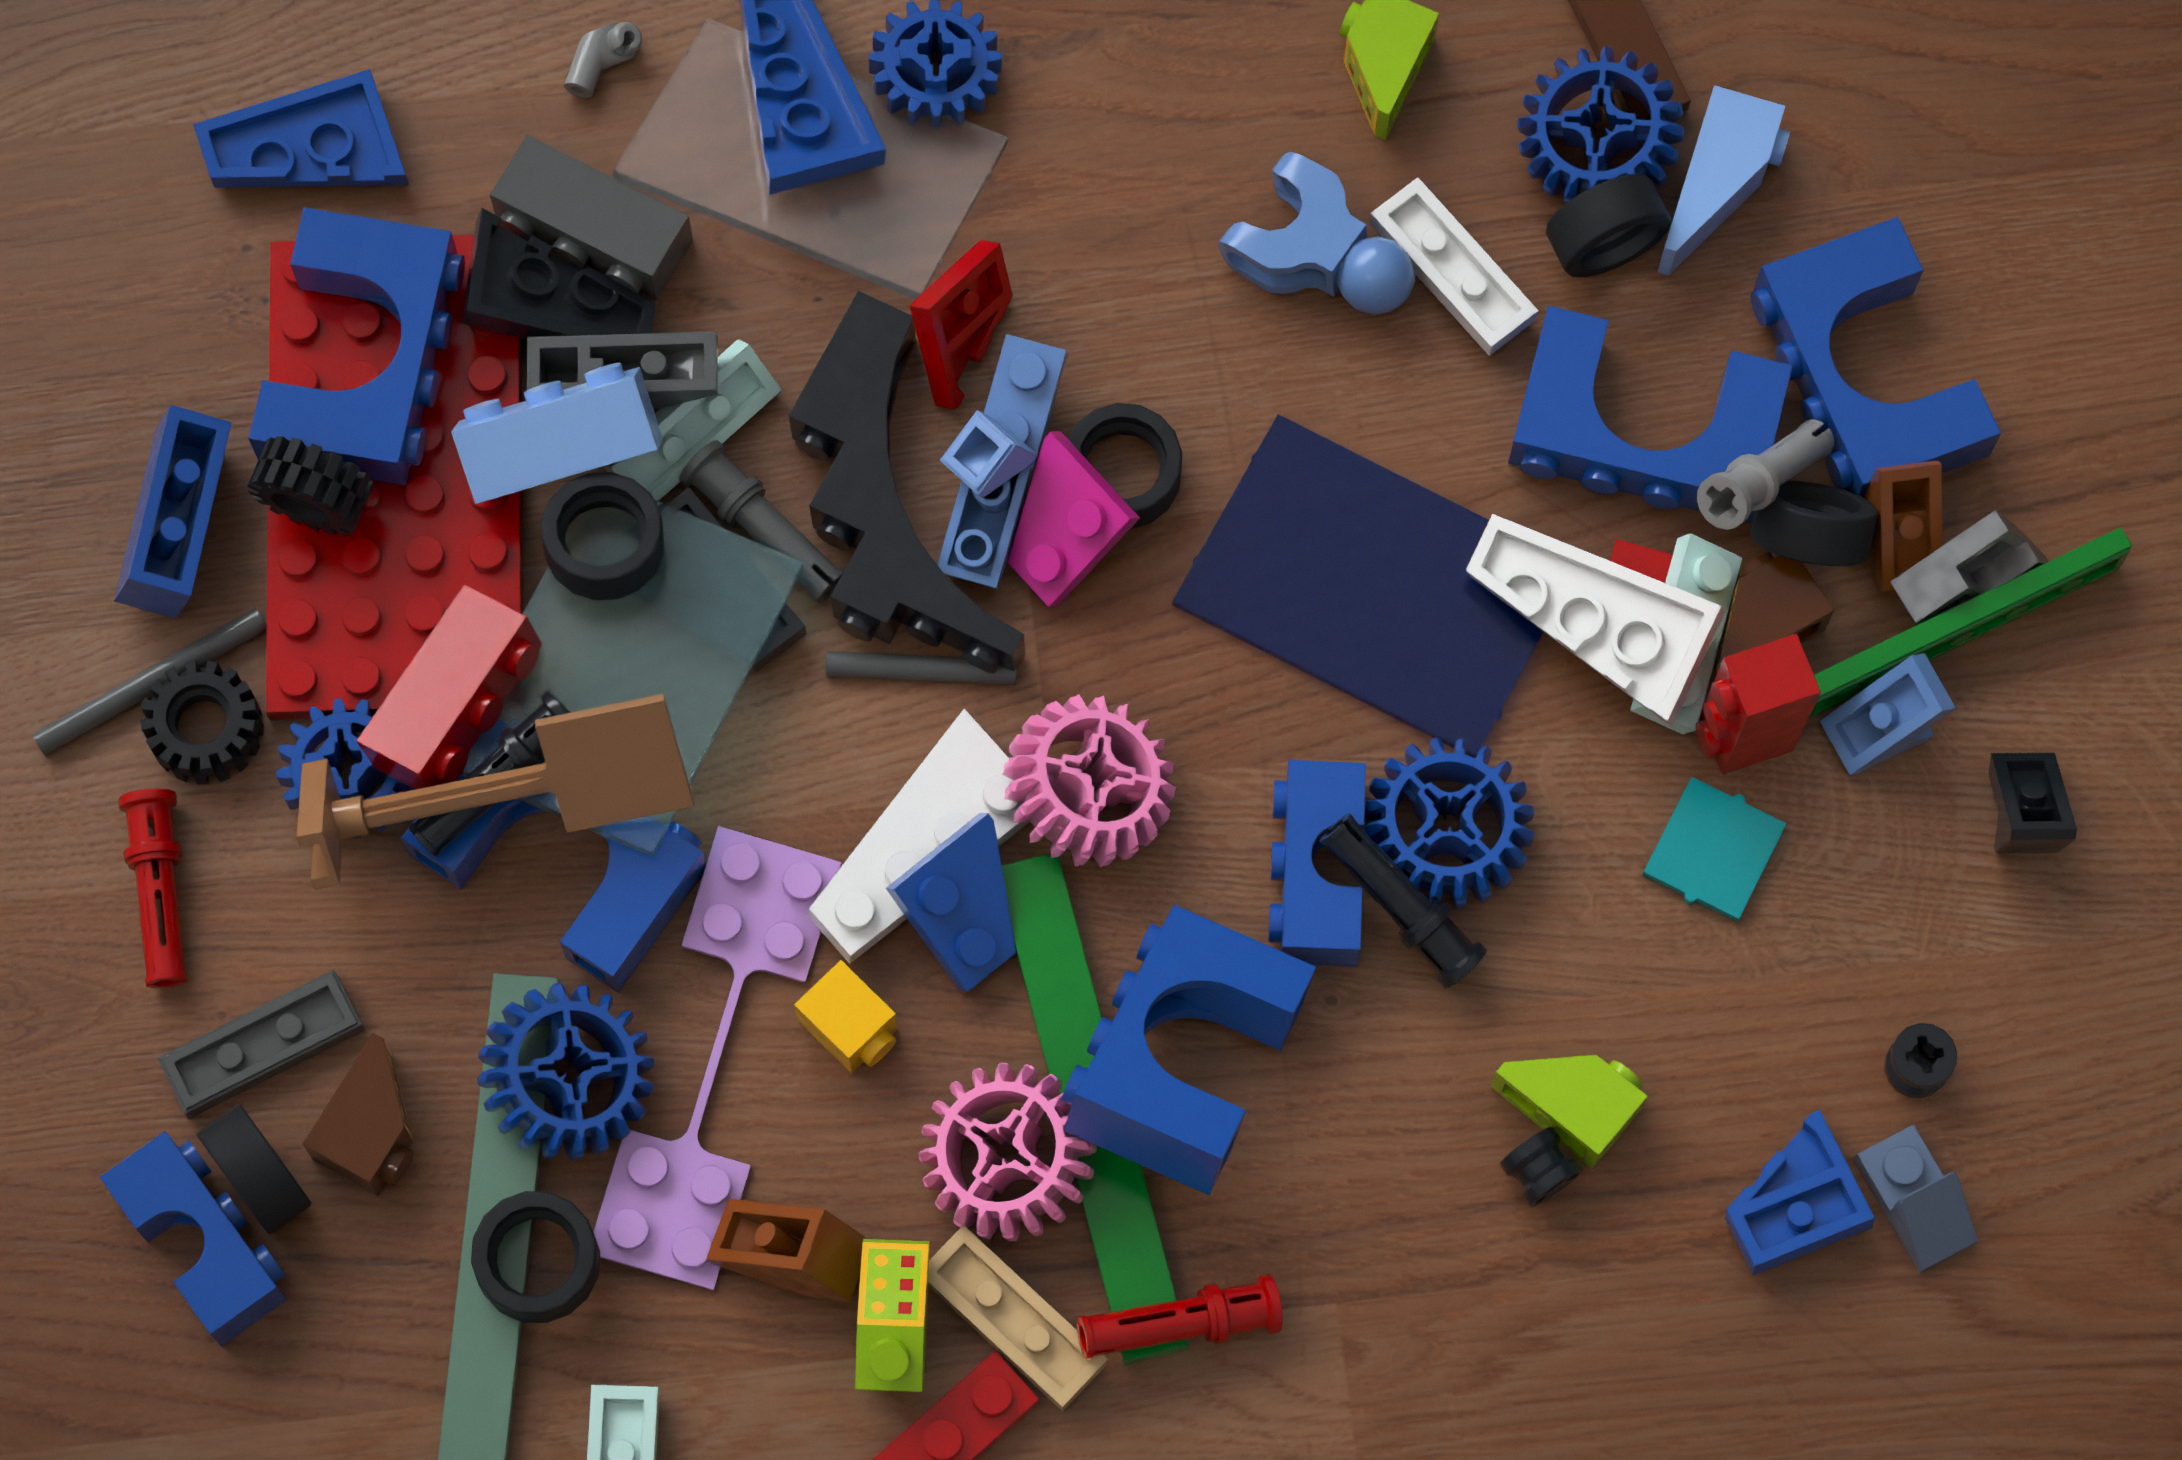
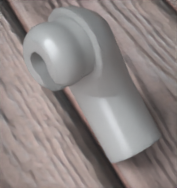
M627 21L615 22L583 35L563 85L569 93L578 97H592L601 71L629 60L640 49L642 35L638 27Z

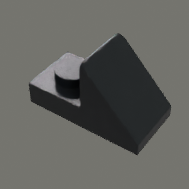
M1991 753L1988 774L1999 811L1994 844L1995 853H2057L2076 839L2077 827L2055 753Z

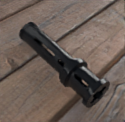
M547 690L541 696L543 704L515 729L506 727L500 733L501 737L497 740L500 746L462 780L543 764L545 759L536 732L535 720L571 712L551 691ZM495 803L419 818L415 823H411L408 828L417 840L437 858L453 840L485 814Z
M1350 813L1340 818L1327 830L1328 833L1320 838V843L1337 857L1349 870V873L1399 925L1401 929L1398 934L1402 937L1401 942L1408 949L1415 947L1440 973L1437 980L1445 989L1465 977L1484 957L1487 949L1480 942L1472 943L1449 919L1450 909L1443 902L1439 903L1436 899L1430 902L1381 847L1368 836Z

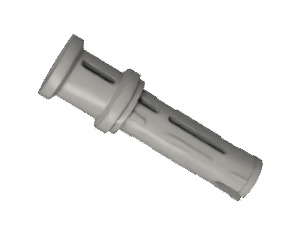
M1815 419L1807 420L1798 429L1761 454L1739 456L1728 465L1725 472L1714 473L1701 482L1697 491V503L1700 512L1709 523L1717 528L1728 530L1738 527L1748 519L1751 511L1762 510L1775 501L1779 492V486L1817 460L1823 459L1831 453L1834 447L1832 431L1828 428L1815 437L1812 434L1818 431L1824 423Z

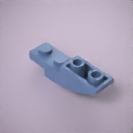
M1006 334L984 414L1004 424L1038 456L1028 467L984 498L978 496L961 480L937 564L944 575L998 589L1008 562L1041 447L1050 429L1053 418L1051 413L1067 360V350Z

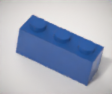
M170 405L155 429L114 602L176 618L191 597L232 422Z

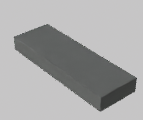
M332 970L158 1057V1060L184 1114L190 1119L365 1031L337 973L335 970Z

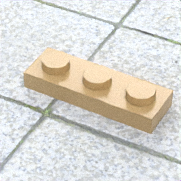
M961 1227L929 1260L928 1287L1062 1412L1108 1364V1358L1104 1355L1085 1359L1080 1348L1077 1330L967 1227Z

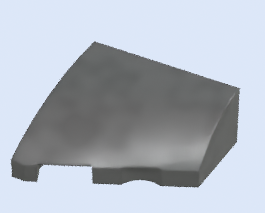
M1994 510L1890 581L1915 623L1920 624L2049 561L2017 526L2000 512Z

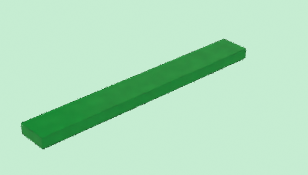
M1046 854L1002 865L1020 970L1048 1075L1053 1074L1062 1082L1060 1095L1064 1093L1077 1064L1088 1069L1094 1056L1087 1053V1049L1094 1031L1101 1020V1014L1059 857L1051 858V854ZM1097 1146L1095 1153L1089 1156L1078 1157V1161L1087 1164L1094 1170L1092 1179L1083 1180L1075 1177L1078 1190L1084 1196L1081 1203L1110 1312L1176 1301L1141 1165ZM1186 1339L1120 1352L1124 1366L1188 1350L1189 1344Z

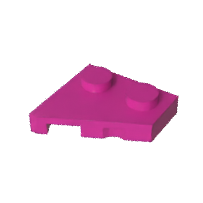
M1051 431L1044 438L1008 558L1010 566L1048 607L1059 606L1140 519L1061 431Z

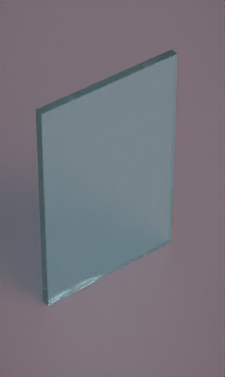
M655 500L662 517L664 555L657 573L639 591L615 600H591L571 593L554 578L548 566L523 612V615L527 616L543 644L539 649L537 663L527 677L519 679L504 701L503 710L497 723L490 730L483 731L470 749L467 764L461 775L467 776L500 746L497 740L501 737L500 733L506 727L515 729L542 705L541 696L547 690L551 691L570 712L664 694L688 781L691 785L803 569V562ZM613 507L594 508L578 515L573 520L565 535L566 546L571 556L577 561L593 566L613 565L627 559L638 548L641 540L640 527L636 519L626 511ZM552 792L517 798L562 818L556 796ZM677 811L589 828V830L602 835L606 839H612L654 857Z

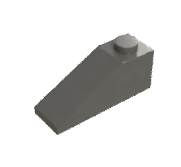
M717 331L527 338V390L553 381H560L564 390L587 383L584 374L591 370L613 363H621L623 372L640 367L653 409L718 395Z

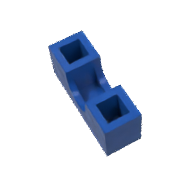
M1289 760L1286 781L1274 780L1273 819H1285L1284 842H1272L1270 880L1283 881L1282 904H1270L1268 942L1281 943L1280 951L1311 965H1358L1361 951L1362 887L1338 886L1327 882L1315 870L1312 858L1319 849L1324 847L1319 841L1320 838L1328 833L1327 830L1344 815L1350 813L1357 823L1364 828L1366 763Z
M164 1131L100 1176V1179L133 1226L147 1242H150L165 1230L177 1225H191L203 1231L204 1250L201 1258L193 1268L173 1282L210 1335L220 1346H223L287 1300L275 1284L286 1275L263 1243L252 1251L238 1231L249 1223L227 1192H224L215 1199L201 1179L212 1171L190 1140L178 1147L169 1134Z

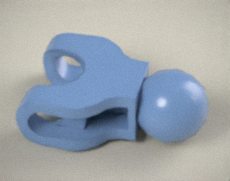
M1294 152L1282 155L1272 170L1274 188L1278 196L1299 213L1297 219L1286 228L1272 231L1252 226L1243 221L1234 223L1218 242L1220 253L1230 268L1270 293L1286 294L1305 288H1318L1334 297L1340 289L1344 299L1356 311L1373 316L1396 310L1407 301L1415 283V267L1408 253L1396 241L1380 236L1367 238L1366 224L1352 216L1346 206V193L1338 175Z

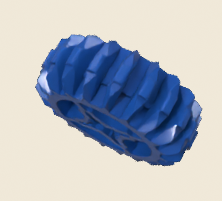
M1606 45L1600 52V61L1591 62L1587 50L1580 48L1577 51L1578 66L1570 69L1565 60L1557 58L1554 62L1558 75L1557 79L1553 80L1547 75L1538 74L1535 81L1543 96L1536 94L1524 96L1522 101L1524 108L1532 115H1526L1517 120L1519 132L1529 136L1521 141L1518 146L1522 157L1533 158L1527 166L1531 178L1536 179L1547 176L1543 183V189L1548 196L1558 194L1565 188L1564 202L1566 204L1572 198L1593 186L1630 174L1646 175L1654 184L1664 185L1667 180L1666 174L1658 163L1665 165H1676L1678 163L1679 153L1669 144L1683 141L1685 139V132L1683 126L1673 123L1683 116L1681 103L1668 101L1675 92L1673 84L1670 80L1656 82L1659 72L1658 67L1654 63L1650 62L1636 71L1638 64L1636 53L1631 50L1623 55L1618 64L1614 61L1612 48ZM1614 89L1626 92L1638 99L1648 110L1651 120L1636 119L1635 113H1627L1617 109L1613 97ZM1592 90L1590 99L1584 106L1574 110H1563L1562 116H1558L1565 105L1572 99ZM1604 108L1611 131L1606 129L1607 136L1600 138L1599 151H1597L1590 127L1596 130L1595 123L1602 121ZM1551 139H1565L1567 146H1576L1585 150L1588 160V171L1574 167L1564 161L1553 149ZM1640 143H1645L1641 150L1627 163L1610 169L1612 159L1617 153L1626 149H1638Z
M1436 737L1430 741L1429 756L1425 757L1417 746L1411 744L1405 750L1407 766L1394 758H1389L1385 762L1384 771L1388 779L1374 777L1371 780L1369 791L1376 799L1365 800L1364 817L1373 822L1366 824L1363 829L1406 874L1418 890L1421 888L1430 891L1428 896L1430 902L1436 899L1440 903L1442 893L1451 894L1454 908L1459 910L1465 907L1467 890H1471L1475 898L1484 903L1490 899L1491 895L1488 881L1497 887L1506 889L1512 880L1508 868L1522 869L1524 867L1527 856L1520 848L1532 845L1534 831L1523 824L1533 819L1534 807L1526 803H1517L1525 796L1527 786L1523 781L1505 784L1512 771V765L1509 761L1501 762L1492 769L1488 766L1492 753L1488 746L1482 747L1478 751L1476 758L1466 755L1467 741L1461 738L1457 739L1453 753H1445L1441 739ZM1447 780L1459 782L1467 786L1457 792L1450 793L1440 790L1431 782ZM1404 797L1414 805L1412 813L1422 824V827L1416 832L1415 840L1408 847L1399 834L1395 820V811ZM1486 801L1490 803L1496 814L1500 833L1498 842L1491 850L1481 841L1483 833L1477 828L1473 820L1479 814L1480 807ZM1443 814L1446 821L1447 815L1457 818L1461 814L1457 832H1452L1449 826L1448 832L1438 829L1434 833L1438 815ZM1449 854L1458 858L1464 866L1446 867L1435 865L1428 861L1436 855Z
M555 983L548 989L547 1000L537 989H531L523 996L524 1007L510 1002L502 1010L506 1023L494 1021L486 1031V1034L496 1045L483 1046L479 1050L478 1059L484 1064L494 1067V1069L482 1072L477 1077V1083L484 1088H496L497 1093L484 1102L485 1110L487 1112H494L503 1107L508 1115L498 1125L499 1132L506 1134L516 1125L524 1130L518 1143L520 1149L528 1150L540 1138L543 1139V1157L547 1159H553L558 1154L562 1142L566 1154L572 1161L579 1160L584 1155L586 1144L595 1154L599 1155L609 1148L608 1135L613 1139L622 1141L631 1132L626 1120L639 1121L646 1112L642 1103L636 1098L648 1097L653 1092L654 1084L638 1076V1074H643L652 1069L655 1065V1059L647 1055H636L635 1050L647 1042V1033L636 1032L629 1036L624 1028L634 1018L633 1011L626 1010L617 1018H614L608 1013L613 1005L614 999L612 995L604 994L595 1005L589 1003L590 990L588 985H579L575 989L571 1001H569L566 989L562 983ZM549 1025L551 1037L545 1042V1057L533 1059L528 1065H518V1054L525 1035L533 1029ZM578 1028L593 1036L606 1052H594L588 1049L581 1041ZM561 1060L569 1062L567 1069L573 1065L577 1073H581L570 1084L563 1081L565 1075L559 1078L555 1070H552ZM604 1078H614L612 1095L603 1113L592 1118L583 1119L582 1106L587 1103V1086L596 1085ZM526 1091H539L546 1095L552 1103L554 1116L539 1108L530 1099Z

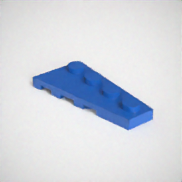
M739 0L769 195L884 165L886 147L814 1Z

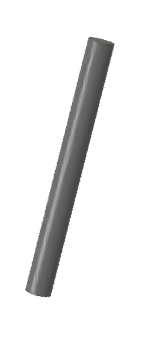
M255 607L36 731L32 736L44 756L152 696L149 690L150 686L155 680L164 685L168 681L164 672L173 666L178 674L187 671L185 662L196 660L201 668L207 664V660L213 661L267 630V625Z

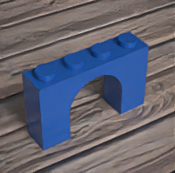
M304 207L290 263L299 289L374 302L388 310L400 322L401 340L397 353L390 365L374 380L354 389L327 391L262 380L248 439L258 460L267 439L284 436L289 441L292 438L300 439L306 446H311L313 443L321 446L323 452L328 454L334 452L342 456L341 461L345 463L353 462L360 467V472H365L371 477L370 480L406 485L411 465L419 466L423 458L426 431L424 428L419 427L424 407L432 408L436 401L439 372L438 370H433L437 349L446 350L450 340L452 314L446 312L450 291L458 293L461 289L465 272L464 255H458L452 232L448 230Z
M1899 217L1761 266L1755 287L1750 295L1752 308L1758 322L1763 327L1770 326L1778 343L1775 349L1777 362L1792 365L1789 381L1795 380L1804 399L1801 400L1800 404L1804 421L1815 419L1824 423L1813 435L1821 434L1828 428L1832 431L1834 447L1831 453L1826 456V465L1833 484L1836 488L1845 489L1861 497H1864L1876 468L1938 460L1942 464V473L1990 456L2001 435L1976 379L1912 402L1892 404L1878 402L1856 392L1842 379L1834 366L1829 342L1831 333L1840 324L1853 316L1913 295L1923 273V268Z
M1548 305L1508 461L1509 464L1520 466L1524 473L1540 479H1553L1556 476L1581 481V484L1586 489L1596 493L1615 494L1618 491L1642 496V499L1647 504L1661 509H1676L1682 506L1700 511L1697 503V491L1701 482L1714 473L1725 472L1728 465L1739 456L1745 454L1759 455L1774 445L1792 365L1731 350L1723 373L1713 418L1707 429L1695 440L1675 449L1660 451L1642 449L1626 443L1613 434L1602 421L1595 405L1593 384L1609 320ZM1751 511L1745 522L1752 524L1754 511Z
M498 719L497 723L490 730L483 731L468 753L465 769L456 781L464 779L500 746L497 740L501 737L500 733L506 727L515 729L521 722L513 719L507 725ZM552 792L495 803L485 814L453 840L437 858L417 840L409 828L401 839L410 857L462 890L491 848L510 826L532 814L548 811L560 812L556 796ZM648 816L595 827L604 836L609 845L607 871L599 888L561 939L560 944L567 960L618 993L704 874L706 862L703 851L699 849L702 842L691 831L673 821H670L667 827Z
M1173 905L1162 927L1153 923L1149 926L1136 959L1143 961L1138 974L1130 970L1125 972L1112 1001V1006L1119 1008L1114 1020L1102 1017L1087 1049V1053L1094 1056L1088 1069L1077 1064L1067 1083L1062 1101L1070 1104L1071 1108L1064 1131L1210 1196L1234 1147L1246 1110L1184 1083L1169 1074L1153 1057L1147 1045L1145 1035L1151 1029L1170 1020L1199 1018L1226 1026L1281 1051L1304 1005L1316 966L1177 905Z

